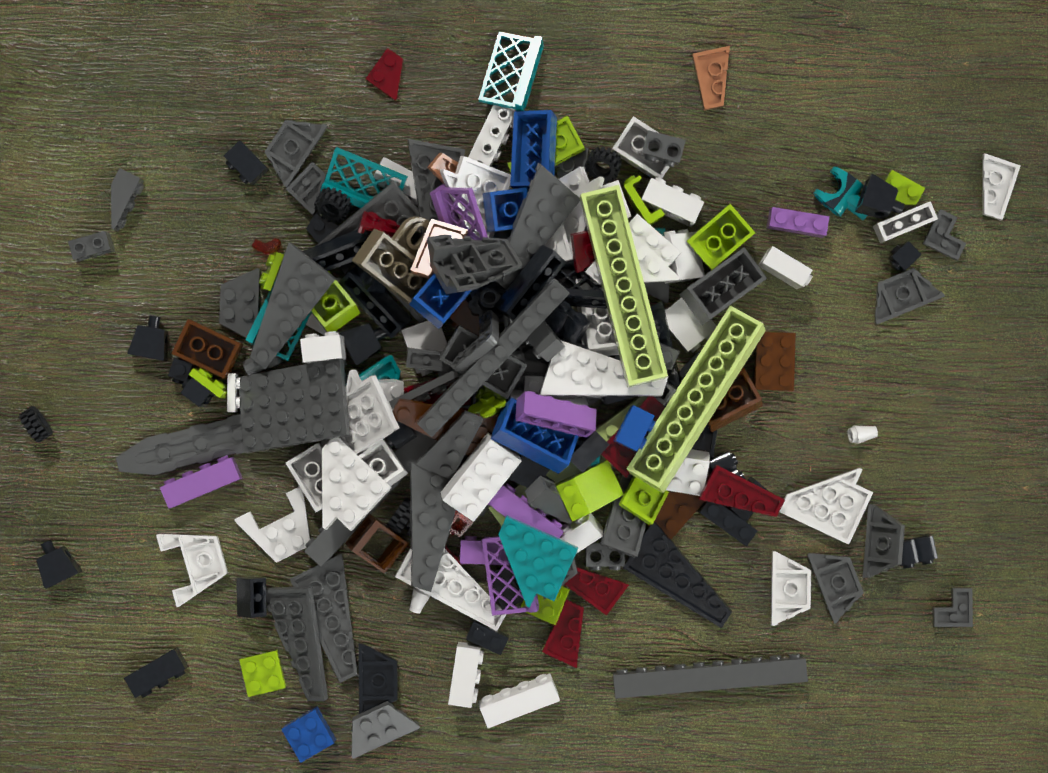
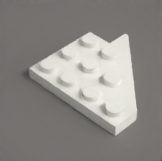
M460 156L455 173L440 169V174L446 187L473 189L488 238H493L495 231L487 232L482 193L508 190L511 175L468 157ZM449 194L451 200L455 202V198L451 194ZM463 194L462 197L469 203L467 194ZM459 202L458 206L465 211L466 208ZM469 211L468 215L475 220L474 215ZM464 220L463 223L470 229L471 225ZM474 229L473 232L480 238L479 232Z
M578 167L558 179L579 198L582 193L602 189L604 182L603 177H597L589 182L584 167ZM581 202L577 204L563 222L572 257L573 251L570 234L587 231Z
M637 214L629 222L644 283L679 281L680 277L669 266L681 252ZM594 261L585 273L601 285L596 261Z
M350 370L346 385L350 436L339 438L359 455L398 430L399 426L376 375L370 376L362 382L357 370Z
M338 437L330 439L322 448V527L327 530L338 518L352 531L392 487Z
M857 468L786 494L780 513L849 544L873 492L856 485L863 470Z

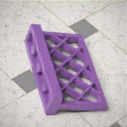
M442 184L430 192L439 221L468 229L469 233L467 236H470L473 240H482V237L488 238L472 188L446 187L445 184ZM449 194H451L455 198V202L451 200ZM463 194H467L469 203L462 197ZM459 202L466 208L465 211L458 206ZM469 211L474 215L475 220L468 215ZM464 220L471 225L470 229L463 223ZM474 229L479 232L480 238L473 232Z
M500 537L483 538L482 544L492 616L537 612L539 610L537 593L530 608L527 606L518 608L512 603L518 595L522 598L523 595L521 590L518 591L510 585L515 575H513L509 582L499 576L504 568L513 573L512 568L507 565L509 560L504 563L496 557L501 549H504L502 543L499 542L501 541ZM488 542H495L500 546L495 555L488 550ZM494 559L503 565L497 574L490 568V564ZM496 578L506 585L500 593L493 588V582ZM507 586L517 593L511 601L501 595ZM499 597L508 603L504 610H496L495 602Z

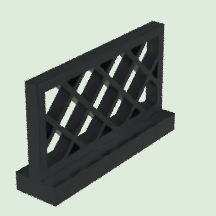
M566 261L562 268L570 267L573 271L567 275L560 269L558 273L563 278L558 282L563 284L567 281L573 287L570 289L565 288L570 294L563 301L574 307L607 309L604 293L599 289L602 285H595L590 280L591 277L589 275L586 277L582 272H575L574 261ZM575 274L582 278L577 284L571 279ZM587 283L592 289L583 290L580 286Z

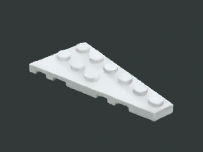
M561 341L565 347L550 360L539 394L542 396H662L668 377L627 388L620 360Z
M411 548L395 575L396 578L411 585ZM444 548L431 592L419 590L497 631L506 614L492 616L490 596ZM495 603V605H496V610H502V609Z

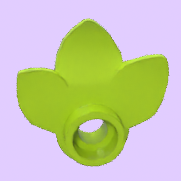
M487 392L479 397L478 403L469 407L468 412L473 414L480 413V417L490 418L496 414L498 408L506 406V400L497 398L493 392Z

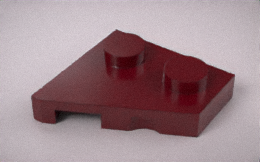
M387 48L365 78L369 83L395 101L398 98L403 58Z
M364 211L358 233L364 234L365 230L373 231L377 229L392 238L400 225H397L393 220H385L374 212Z

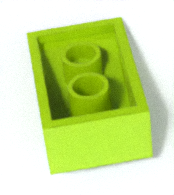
M729 204L686 242L712 271L754 235L755 232L734 207Z
M335 280L311 310V313L326 332H333L359 315L360 311L338 281Z
M607 460L586 469L583 473L579 472L555 483L572 522L624 495Z

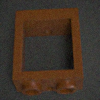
M369 513L345 544L352 552L385 574L392 567L397 557L405 551L408 542ZM380 528L392 536L394 540L377 560L362 550V548L377 529Z

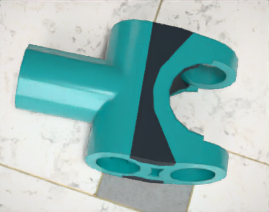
M833 167L830 172L838 181V191L834 194H829L816 189L813 192L814 196L833 214L841 217L845 210L848 209L863 221L868 215L856 213L855 210L860 198L858 194L864 185L846 171Z

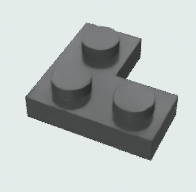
M940 209L937 213L938 219L933 221L922 244L958 261L966 243L949 235L958 217Z
M971 587L951 588L952 607H932L933 627H973Z

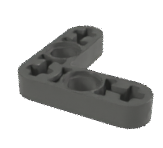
M492 310L486 311L479 320V338L453 360L451 368L457 373H463L498 342L499 317Z

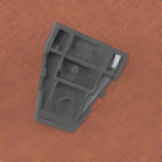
M452 235L427 237L431 268L446 294L475 290L523 266L507 239L482 237V240H472L470 236L458 239L452 238Z

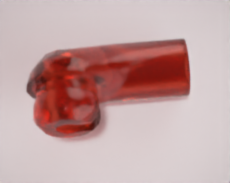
M273 238L272 241L263 243L255 239L252 248L269 255L280 249L281 241L278 238Z

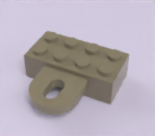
M418 216L410 217L400 225L392 238L384 232L374 229L352 261L409 304L429 280V278L412 274L410 269L430 221ZM422 226L424 230L422 236L416 244L412 245L411 237Z

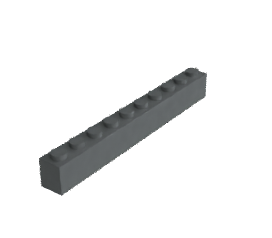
M553 279L499 335L496 345L466 369L417 420V424L429 436L433 437L570 293L556 279Z
M415 429L413 431L417 437L395 452V455L408 473L410 472L409 463L416 464L420 456L422 457L426 450L437 441ZM404 476L391 486L392 488L374 506V508L369 512L370 514H372V512L383 502V500L395 489V487L406 476ZM367 515L352 531L338 518L327 530L321 527L318 530L319 536L316 539L312 537L305 544L307 549L304 552L319 566H324L355 532Z
M799 653L789 654L787 658H781V655L770 656V659L762 660V657L750 658L751 661H743V659L738 658L732 659L730 663H724V660L712 661V664L705 665V662H694L693 666H685L684 663L674 664L672 668H666V665L655 666V669L647 670V667H637L636 671H628L626 668L617 669V672L612 673L614 696L617 699L808 682L806 658L800 656Z

